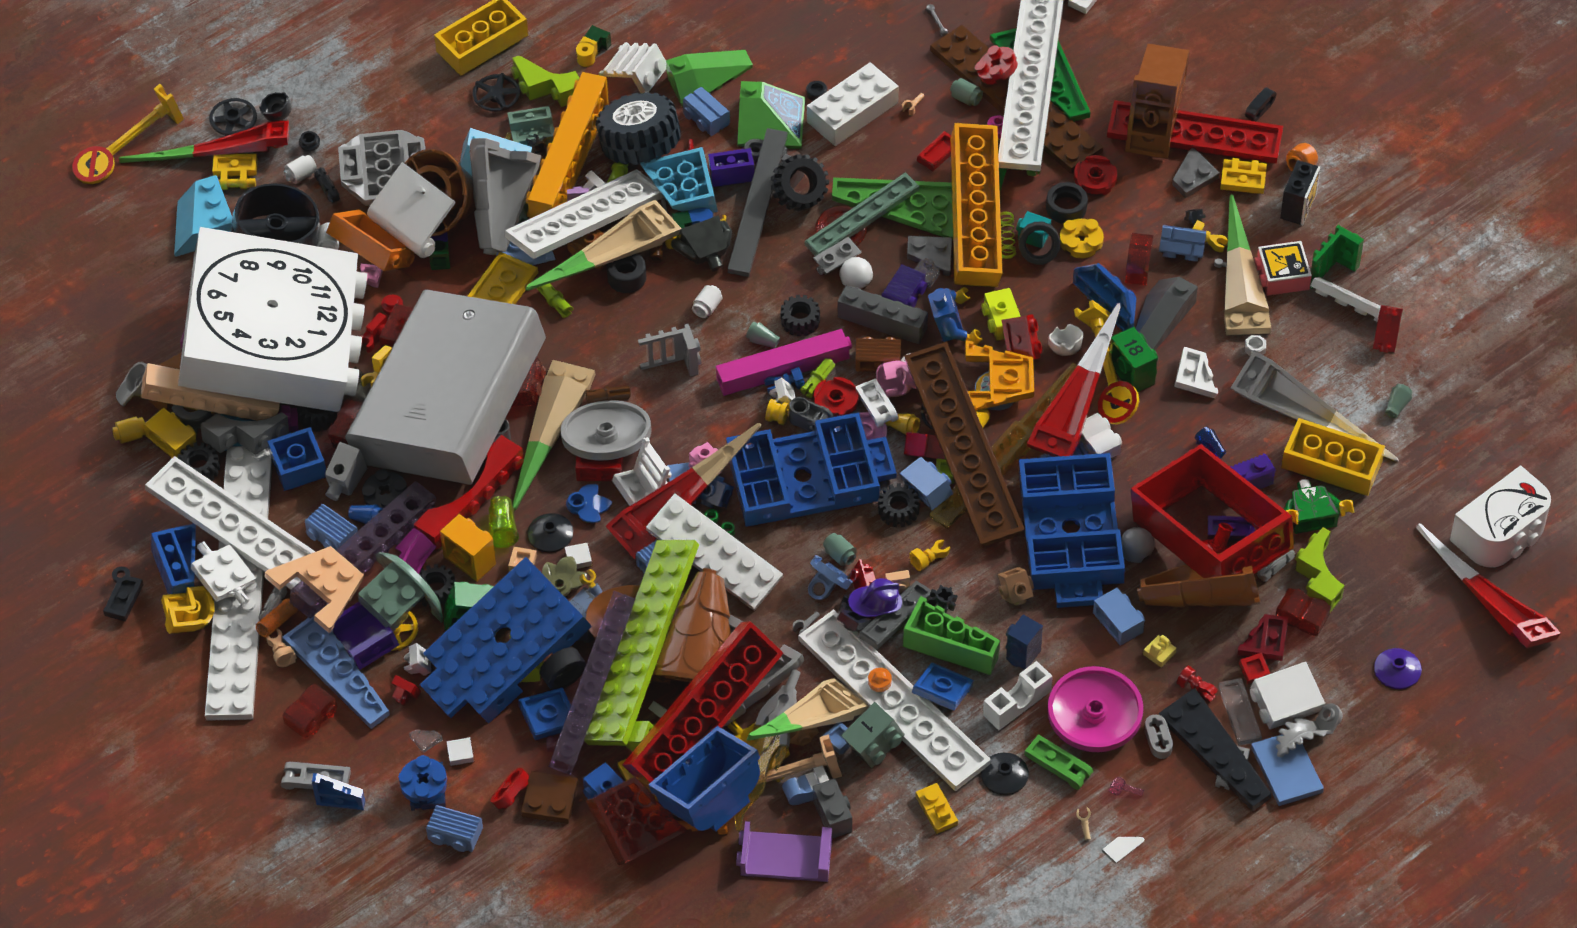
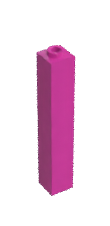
M842 329L723 363L716 366V380L723 396L765 384V379L771 376L783 377V374L786 373L790 375V370L797 367L800 368L801 373L817 369L825 358L833 360L834 363L849 359V350L852 349L849 336L845 337Z

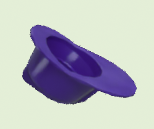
M885 578L876 579L869 586L858 588L850 594L848 599L849 607L854 613L863 617H875L897 612L902 606L899 584Z

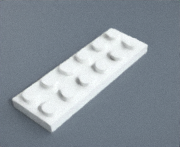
M675 493L646 526V531L659 540H696L699 547L692 565L701 572L703 568L716 570V574L724 579L725 590L753 611L757 609L783 578V573Z

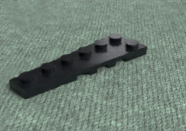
M1195 688L1159 712V715L1166 720L1168 728L1216 775L1220 776L1227 783L1228 787L1252 811L1271 799V792Z

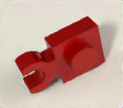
M1262 653L1240 659L1239 661L1247 684L1254 682L1255 679L1271 674Z

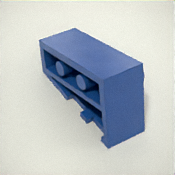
M194 523L151 533V551L168 594L186 593L187 587H194L195 573L191 570V564L195 562L196 524Z

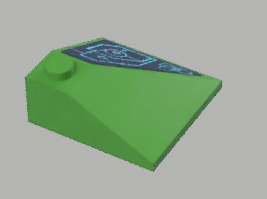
M741 81L738 147H744L746 142L751 139L764 140L766 130L769 128L788 132L786 148L802 149L805 97L764 82Z

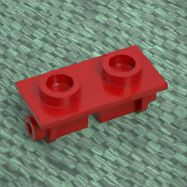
M1380 306L1373 349L1386 353L1388 351L1395 352L1402 308Z
M859 559L850 573V579L853 581L855 590L869 586L876 580L873 568L869 564H862V560Z

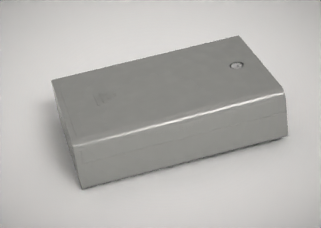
M423 290L345 436L348 445L360 449L367 466L472 484L546 339L537 312L528 306Z

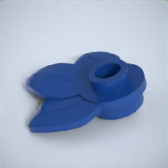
M589 484L581 487L579 492L572 493L566 500V507L569 512L578 514L581 520L588 523H598L601 521L600 514L606 512L611 507L612 501L597 495V484Z

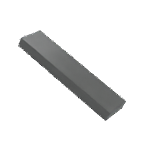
M916 580L900 595L902 598L901 608L897 612L879 615L859 632V638L877 650L908 622L920 596L929 601L931 590Z

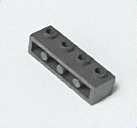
M846 285L838 299V318L916 344H920L928 328V312L905 305L899 301L884 298L878 294H872Z

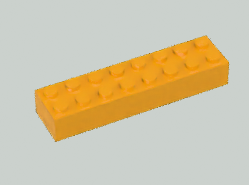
M582 72L579 80L575 81L574 93L568 97L567 109L561 114L560 125L554 130L553 142L548 144L547 156L541 160L540 172L538 175H535L532 191H528L526 196V204L529 207L527 217L530 219L567 202V189L575 187L596 137L597 116L603 107L609 105L607 77Z
M954 123L951 134L954 281L957 285L998 287L1002 276L997 126Z

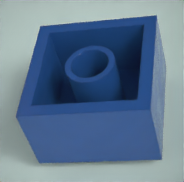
M311 427L267 441L272 462L284 491L325 478V461Z

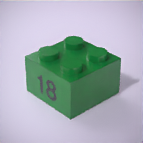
M1132 327L1112 336L1110 354L1115 373L1120 380L1130 383L1136 388L1137 392L1155 385L1158 355L1154 349L1148 346L1144 335L1139 333L1135 327Z

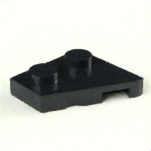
M844 595L840 603L837 620L843 623L844 628L855 632L864 629L877 616L863 617L857 615L849 607V596Z

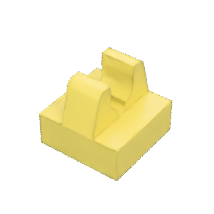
M1158 635L1143 650V655L1162 667L1176 653L1177 648L1164 635Z

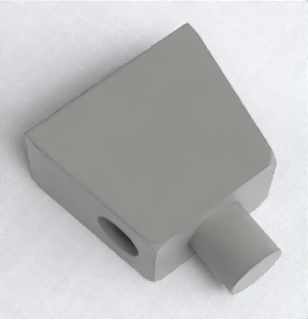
M339 442L325 472V477L329 484L325 495L328 498L336 501L341 493L351 495L368 469L360 449Z

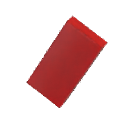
M945 131L940 134L917 156V161L930 170L935 171L951 156V135Z

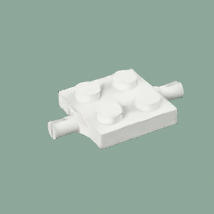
M205 542L198 544L197 549H199L204 557L193 562L191 570L214 600L218 602L226 597L235 596L241 606L246 605L249 599L243 593V590L254 584L256 577L230 544L217 551H211Z

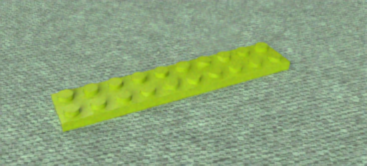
M696 540L656 541L585 734L584 741L588 745L627 746L697 553L699 544Z

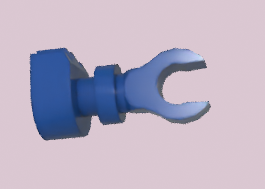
M799 367L791 369L790 375L786 373L783 374V377L771 376L764 381L765 386L775 384L774 381L783 378L790 385L794 383L797 389H800L805 382ZM775 385L767 388L768 393L776 388Z

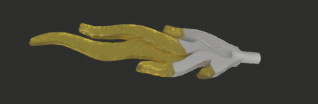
M791 670L786 685H782L781 689L762 707L752 732L775 719L797 703L795 686L800 676L798 670ZM789 733L759 738L751 745L758 750L760 756L758 760L760 775L755 788L748 795L750 802L735 815V827L738 832L742 829V821L746 811L764 791L767 771L773 756L775 755L772 767L776 771L785 758L790 744Z

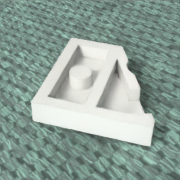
M1184 347L1174 387L1216 399L1218 389L1214 387L1212 381L1213 374L1208 366L1206 353Z

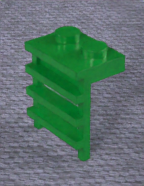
M1337 225L1335 235L1330 233L1327 243L1323 241L1320 251L1315 250L1313 253L1311 280L1313 281L1317 277L1322 278L1336 262L1355 272L1360 267L1364 239L1358 234Z

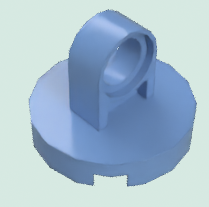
M815 555L810 564L818 572L808 586L809 595L814 599L823 600L830 595L836 585L848 589L853 581L847 579L848 576L829 562L824 564L821 562L822 558ZM819 582L825 586V592L821 596H817L813 591L815 584Z

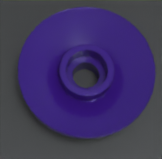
M1392 648L1385 650L1377 657L1374 672L1378 680L1385 686L1392 689H1406L1418 682L1422 668L1420 661L1413 653L1405 649Z

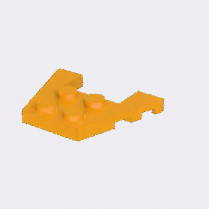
M972 341L965 342L966 362H989L990 391H967L975 411L1034 397L1032 357L1010 351L1002 353L993 350L991 346L984 345L983 348L974 345Z

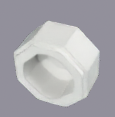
M1251 335L1245 340V352L1249 356H1251L1254 350L1262 355L1265 354L1266 340L1258 335Z

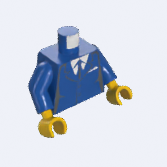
M965 287L957 292L949 290V288H938L929 294L928 298L935 322L944 342L956 339L963 342L965 340L972 341L974 345H977L982 341V338H979L981 333L974 329L970 334H967V331L963 330L956 302L962 304L970 299V297L965 295L968 292V289Z

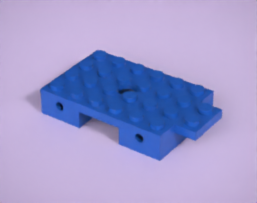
M859 412L816 420L815 431L773 439L771 429L758 431L729 462L746 527L877 502L880 494L879 482L895 479L897 476L887 438L881 437L867 440ZM740 435L727 437L726 444H728ZM805 469L807 473L812 475L811 478L806 482L797 481L794 476L798 470Z
M1110 453L1019 459V481L1029 572L1034 584V589L1032 590L1055 588L1057 608L1094 605V600L1103 596L1102 585L1124 583L1125 574L1121 534L1117 525L1115 509V487ZM1074 521L1076 525L1080 526V529L1076 533H1066L1062 527L1065 525V522Z
M525 557L423 652L437 669L420 686L450 718L469 703L490 723L523 692L518 684L550 653L554 654L559 650L571 647L592 626L535 565ZM500 629H511V638L508 642H496L495 636Z

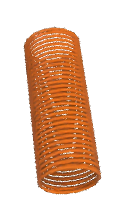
M288 598L282 601L256 624L257 632L263 637H268L297 612L296 603Z

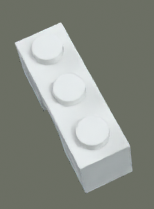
M1037 661L1019 674L1018 682L1010 691L1006 692L1001 687L984 700L983 716L998 730H1001L1052 691L1053 676Z

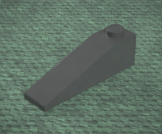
M1173 277L1159 280L1149 291L1135 329L1144 335L1151 349L1156 351L1195 305L1198 289L1196 285L1181 277Z

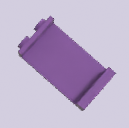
M745 821L744 831L740 830L739 845H742V852H737L736 866H741V876L828 882L832 846L831 827H822V835L820 837L751 832L750 822Z

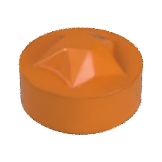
M875 668L868 675V685L876 692H884L892 684L891 673L885 668Z

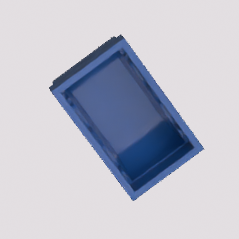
M716 726L648 785L651 793L657 797L664 809L697 830L702 831L711 828L717 831L750 802L748 795L755 788L760 775L758 764L760 756L757 749Z

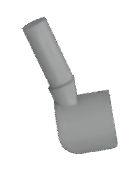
M816 611L805 621L796 620L793 623V630L796 631L798 628L803 627L799 631V634H801L820 614Z

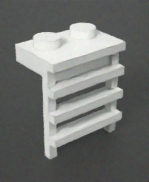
M625 42L623 45H620L619 51L605 69L599 72V75L604 77L632 78L641 94L649 92L666 70V60L657 44H652L649 47L647 43H643L642 46L634 43L630 46L629 43Z
M648 437L643 439L634 469L614 474L612 479L629 506L667 484V478L672 476L670 468L664 464L651 446Z

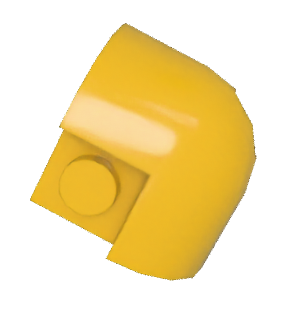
M204 586L187 587L186 593L162 596L161 601L166 617L165 627L169 634L193 632L203 629L214 615L213 597Z

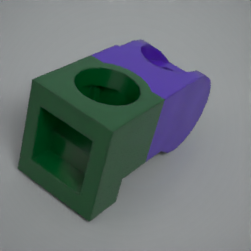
M448 232L430 237L435 241V250L429 256L431 270L451 269Z

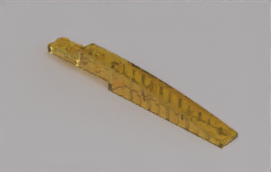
M1072 363L1019 422L1015 420L992 445L991 450L1002 476L1031 449L1027 447V442L1036 423L1075 370L1076 364ZM956 486L952 489L953 494L929 514L932 519L947 529L967 512Z

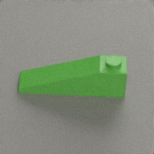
M746 50L684 54L666 60L667 78L681 106H683L684 97L691 93L693 94L698 88L703 87L708 93L714 89L719 90L722 88L723 83L730 79L734 80L753 68Z

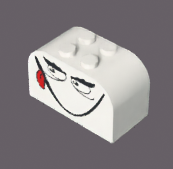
M1520 465L1455 514L1450 541L1471 560L1484 567H1498L1508 562L1511 558H1517L1527 546H1533L1544 531L1551 503L1548 489Z

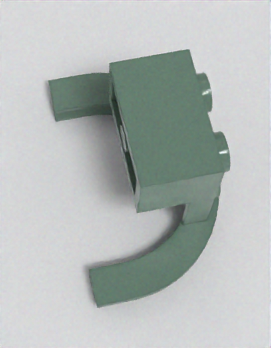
M378 552L376 554V561L385 569L358 593L359 602L385 628L389 626L394 631L408 618V612L425 597L431 606V614L442 623L441 603L426 581L398 556Z

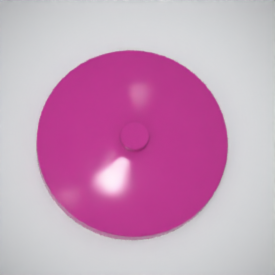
M1083 667L1067 673L1054 685L1048 701V717L1055 733L1067 744L1084 751L1105 752L1123 746L1135 736L1142 722L1143 701L1135 684L1123 674L1105 667Z

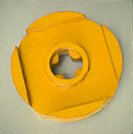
M1094 219L1067 220L1061 229L1060 245L1064 251L1066 249L1068 252H1071L1073 257H1091L1103 246L1104 234L1098 226V222ZM1084 236L1085 239L1084 241H1080V238L1077 237Z

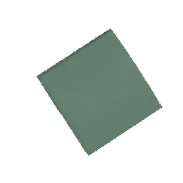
M549 106L507 113L514 142L527 145L526 138L534 139V134L539 136V140L543 136L546 137L545 144L553 142L554 126Z

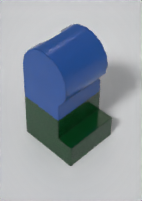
M708 208L672 213V219L681 229L713 217L712 211Z

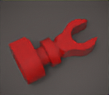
M1189 665L1186 666L1178 676L1177 684L1184 688L1190 683V687L1197 689L1204 700L1211 702L1216 697L1217 688L1210 683L1202 681L1200 676L1196 677V671Z

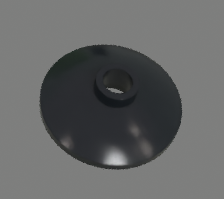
M555 513L538 516L531 522L528 528L529 542L534 548L542 552L560 551L567 547L573 538V527L566 517Z
M1003 752L990 756L991 764L981 771V779L984 785L990 791L1000 795H1010L1020 791L1026 785L1029 777L1026 763L1019 756L1012 753ZM1007 768V769H1009V770H1008V771H1003V770H1001V769Z

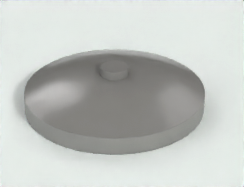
M598 401L581 406L571 412L561 425V438L565 448L578 457L590 460H612L628 456L641 448L644 438H650L651 436L649 415L639 406L624 401Z

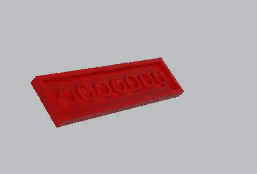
M1114 100L1107 138L1127 140L1130 102ZM1178 110L1171 135L1170 147L1184 150L1195 148L1198 152L1277 164L1283 126Z

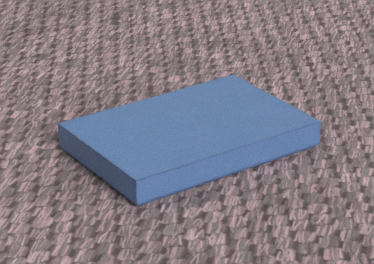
M1278 736L1251 744V749L1278 806L1323 793V785L1303 744H1296V748L1294 750L1289 749V753L1285 754L1282 758L1277 756L1278 750L1276 745L1280 744L1276 740Z

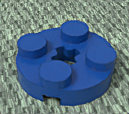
M421 755L407 763L398 776L402 794L414 803H419V801L433 802L439 799L446 791L447 775L445 768L440 762L430 759L426 755ZM427 777L428 783L421 782L419 784V778Z

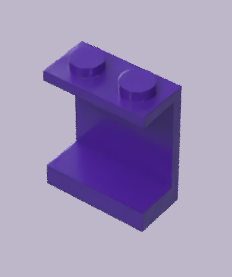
M360 602L343 611L332 629L359 670L399 646L389 626L385 628Z

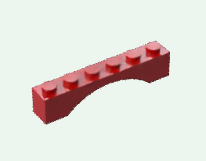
M501 435L491 445L487 453L484 471L476 484L457 500L441 507L428 509L414 523V528L422 532L436 546L434 550L437 551L442 546L440 531L458 514L466 519L476 514L480 506L493 496L495 490L500 485H504L515 470L521 468L524 462L523 448Z

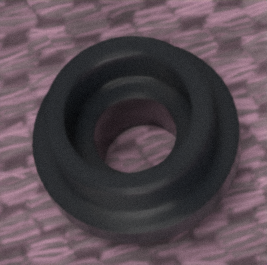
M306 131L302 133L299 139V146L305 151H313L320 146V138L315 132Z
M1203 209L1185 211L1186 216H1184V220H1189V224H1195L1197 220L1202 222V219L1206 218V215L1203 214Z

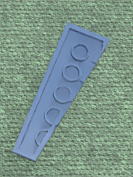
M317 611L282 637L283 642L287 646H291L295 654L372 729L389 716V710L373 687L369 685L364 674L359 671L356 663L348 655L341 641L334 635L333 630L328 633L314 621V615L319 612Z

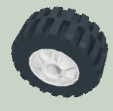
M633 93L630 96L625 95L621 99H615L611 101L610 105L603 107L596 120V129L602 152L616 163H632L635 165L640 162L647 163L653 159L657 160L662 155H667L671 148L674 149L681 136L675 105L670 99L658 93Z

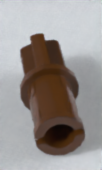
M605 386L603 389L585 391L587 404L607 400H624L631 397L629 386L615 388Z

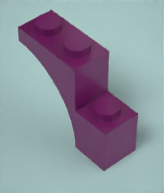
M413 528L395 549L401 553L398 557L419 574L423 564L436 546L422 532Z

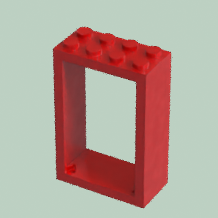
M1202 444L1189 450L1177 460L1172 461L1169 465L1131 488L1133 521L1149 531L1156 540L1203 578L1242 574V568L1252 566L1253 574H1255L1294 548L1292 515ZM1202 485L1257 529L1219 555L1164 511V509Z

